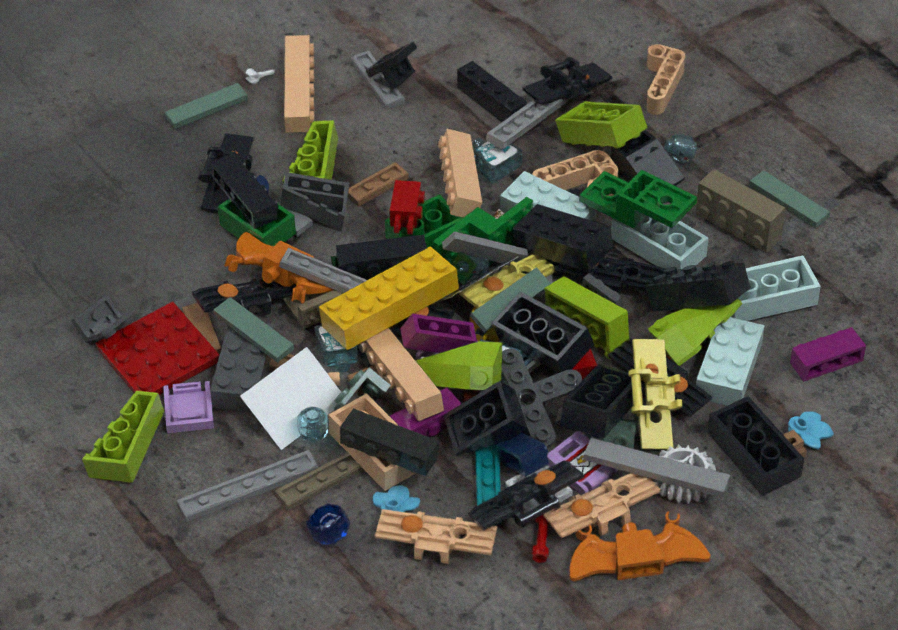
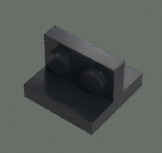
M412 41L384 55L365 72L369 78L382 72L385 81L391 89H394L416 72L407 56L415 51L417 46Z

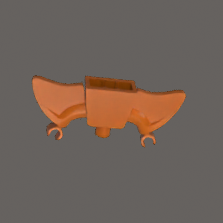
M248 232L243 233L238 239L236 256L228 255L224 266H229L228 270L231 272L237 271L239 264L242 266L263 267L262 278L266 283L275 281L287 287L296 284L292 291V302L300 300L303 304L306 294H318L334 290L279 267L288 248L312 258L314 256L282 241H279L274 247L264 244Z
M666 512L664 529L655 536H653L649 529L637 530L635 523H626L622 526L623 533L616 535L615 542L603 541L595 534H591L592 527L589 525L583 528L587 533H583L581 530L575 532L576 538L582 542L575 550L571 560L570 580L578 581L598 573H616L617 580L659 575L664 573V565L667 566L680 561L709 562L711 555L695 535L678 526L680 523L679 513L676 520H670L669 512Z

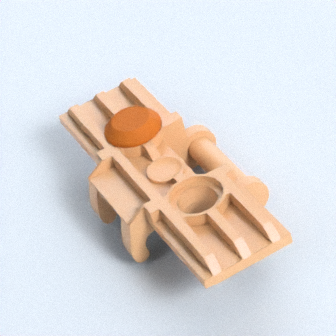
M630 473L614 481L612 479L605 481L600 487L583 495L578 494L570 497L569 502L561 505V508L557 510L552 509L544 514V517L561 538L589 525L593 527L598 525V532L602 536L608 533L609 521L621 516V523L623 525L630 523L631 516L628 507L659 493L661 490L651 478ZM622 490H626L629 492V494L625 496L618 495V493Z
M382 509L375 538L415 544L414 559L422 560L424 550L439 552L441 563L449 564V554L452 550L491 555L497 526L483 530L476 523L463 521V518L456 517L455 520L425 515V512L419 511L417 514ZM461 534H467L465 538L460 539Z

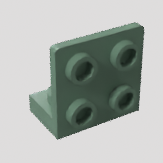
M370 367L366 371L360 370L348 383L351 385L350 389L346 387L336 397L334 402L337 404L333 409L336 411L343 407L360 385L363 386V392L371 398L374 396L379 398L391 385Z

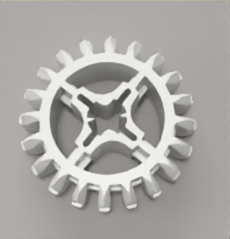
M679 444L676 449L669 446L667 451L662 450L660 453L661 457L716 471L712 458L707 457L706 452L699 453L698 447L694 450L690 449L689 444L686 448H681ZM652 479L660 488L661 496L668 495L669 501L673 498L677 499L678 504L681 500H686L688 504L691 499L698 502L700 497L706 498L708 494Z

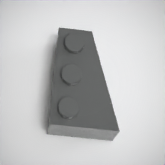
M286 172L280 205L342 232L350 183Z

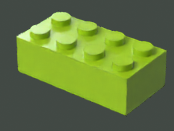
M583 102L555 119L562 142L572 143L573 145L586 144V146L599 145L600 147L613 146L614 148H620L626 144L625 142L640 136V133L647 129L641 106L633 104Z

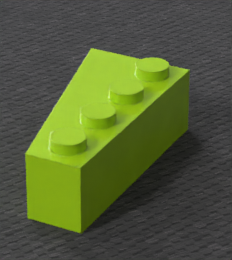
M334 120L313 121L304 138L303 147L299 148L295 162H292L289 167V173L332 180L338 144Z
M564 276L544 288L546 305L587 327L594 342L593 346L604 349L607 358L610 352L629 339L628 311Z
M136 391L121 409L119 418L114 422L112 421L107 427L108 432L102 439L98 438L94 443L92 452L90 454L86 453L82 458L89 478L133 483L164 413L158 393Z

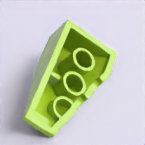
M737 298L728 305L685 308L657 320L648 330L654 339L665 341L666 355L680 366L702 348L700 344L706 338H712L715 334L714 329L719 324L725 323L742 305V302Z
M479 341L415 361L435 386L485 390L501 381L502 342Z

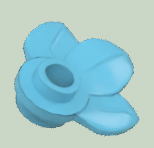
M803 412L800 417H792L788 422V432L794 429L804 440V444L814 449H820V439L830 438L834 435L831 427L827 423L822 422L821 415L816 412Z
M403 485L391 487L388 493L375 492L373 503L381 508V511L385 509L405 512L416 509L420 504V498L409 497L408 488Z

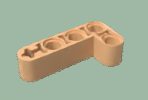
M657 44L648 48L647 68L657 72L647 93L646 109L649 113L658 115L665 111L684 73L685 53L683 51Z
M595 150L537 169L532 175L563 190H567L588 183L589 179L597 178L603 171L618 177V168L605 151Z

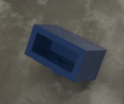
M524 433L496 444L502 464L524 476H528L549 465L546 445Z

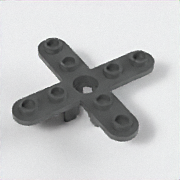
M506 349L502 351V372L508 385L516 391L530 436L543 442L548 448L554 444L556 434L544 406L547 402L570 394L582 381V376L576 370H566L533 383L520 352L515 349ZM527 395L533 396L534 402L532 404H521V398L524 403L529 402Z

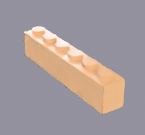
M309 35L285 36L284 118L286 133L308 132L311 123L314 121V111H311V109H314V97H310L314 96V83H310L314 82V70H310L314 69V56L310 57V55H314V43H310Z
M446 129L444 136H441L439 139L438 148L441 150V169L444 171L443 181L446 182L445 193L448 195L447 205L450 208V215L464 218L475 208H480L482 205L471 135Z
M389 328L358 344L360 351L366 353L370 364L376 366L380 377L384 376L386 382L391 385L389 388L395 390L398 400L405 403L409 414L413 413L417 420L420 421L444 411L441 392Z

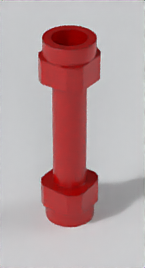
M544 514L535 518V521L538 523L536 545L532 547V559L538 563L546 562L549 556V548L546 546L548 525L550 523L546 520Z

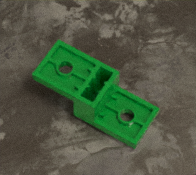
M641 170L629 183L603 171L579 195V201L633 229L646 216L673 228L696 205L697 196L644 170Z
M526 196L498 219L477 207L433 241V249L451 264L458 253L444 250L442 242L454 231L515 246L512 228L533 208V200ZM478 258L488 266L495 262L491 260Z

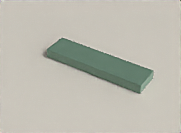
M236 83L165 112V118L174 129H177L248 100L247 93Z
M764 170L750 180V187L782 205L786 210L815 228L830 217V211Z
M536 267L473 311L470 317L485 333L493 327L491 323L520 291L535 298L545 291L544 288L551 283Z
M231 297L214 309L216 317L277 363L294 350V344Z

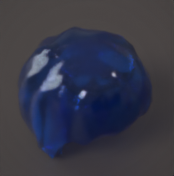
M328 503L315 509L309 516V520L306 521V526L316 542L323 545L336 544L346 537L347 531L350 528V520L346 512L339 505Z

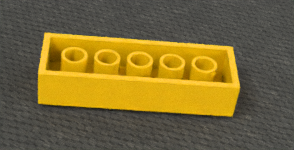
M430 246L319 306L322 327L346 350H349L411 316L412 313L414 314L458 290L457 269Z

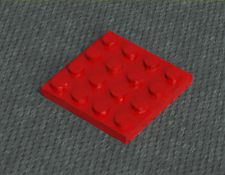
M173 301L116 331L109 338H103L96 342L98 351L133 393L145 391L160 395L164 393L163 386L168 385L169 389L173 388V384H180L217 364L220 357L219 353Z

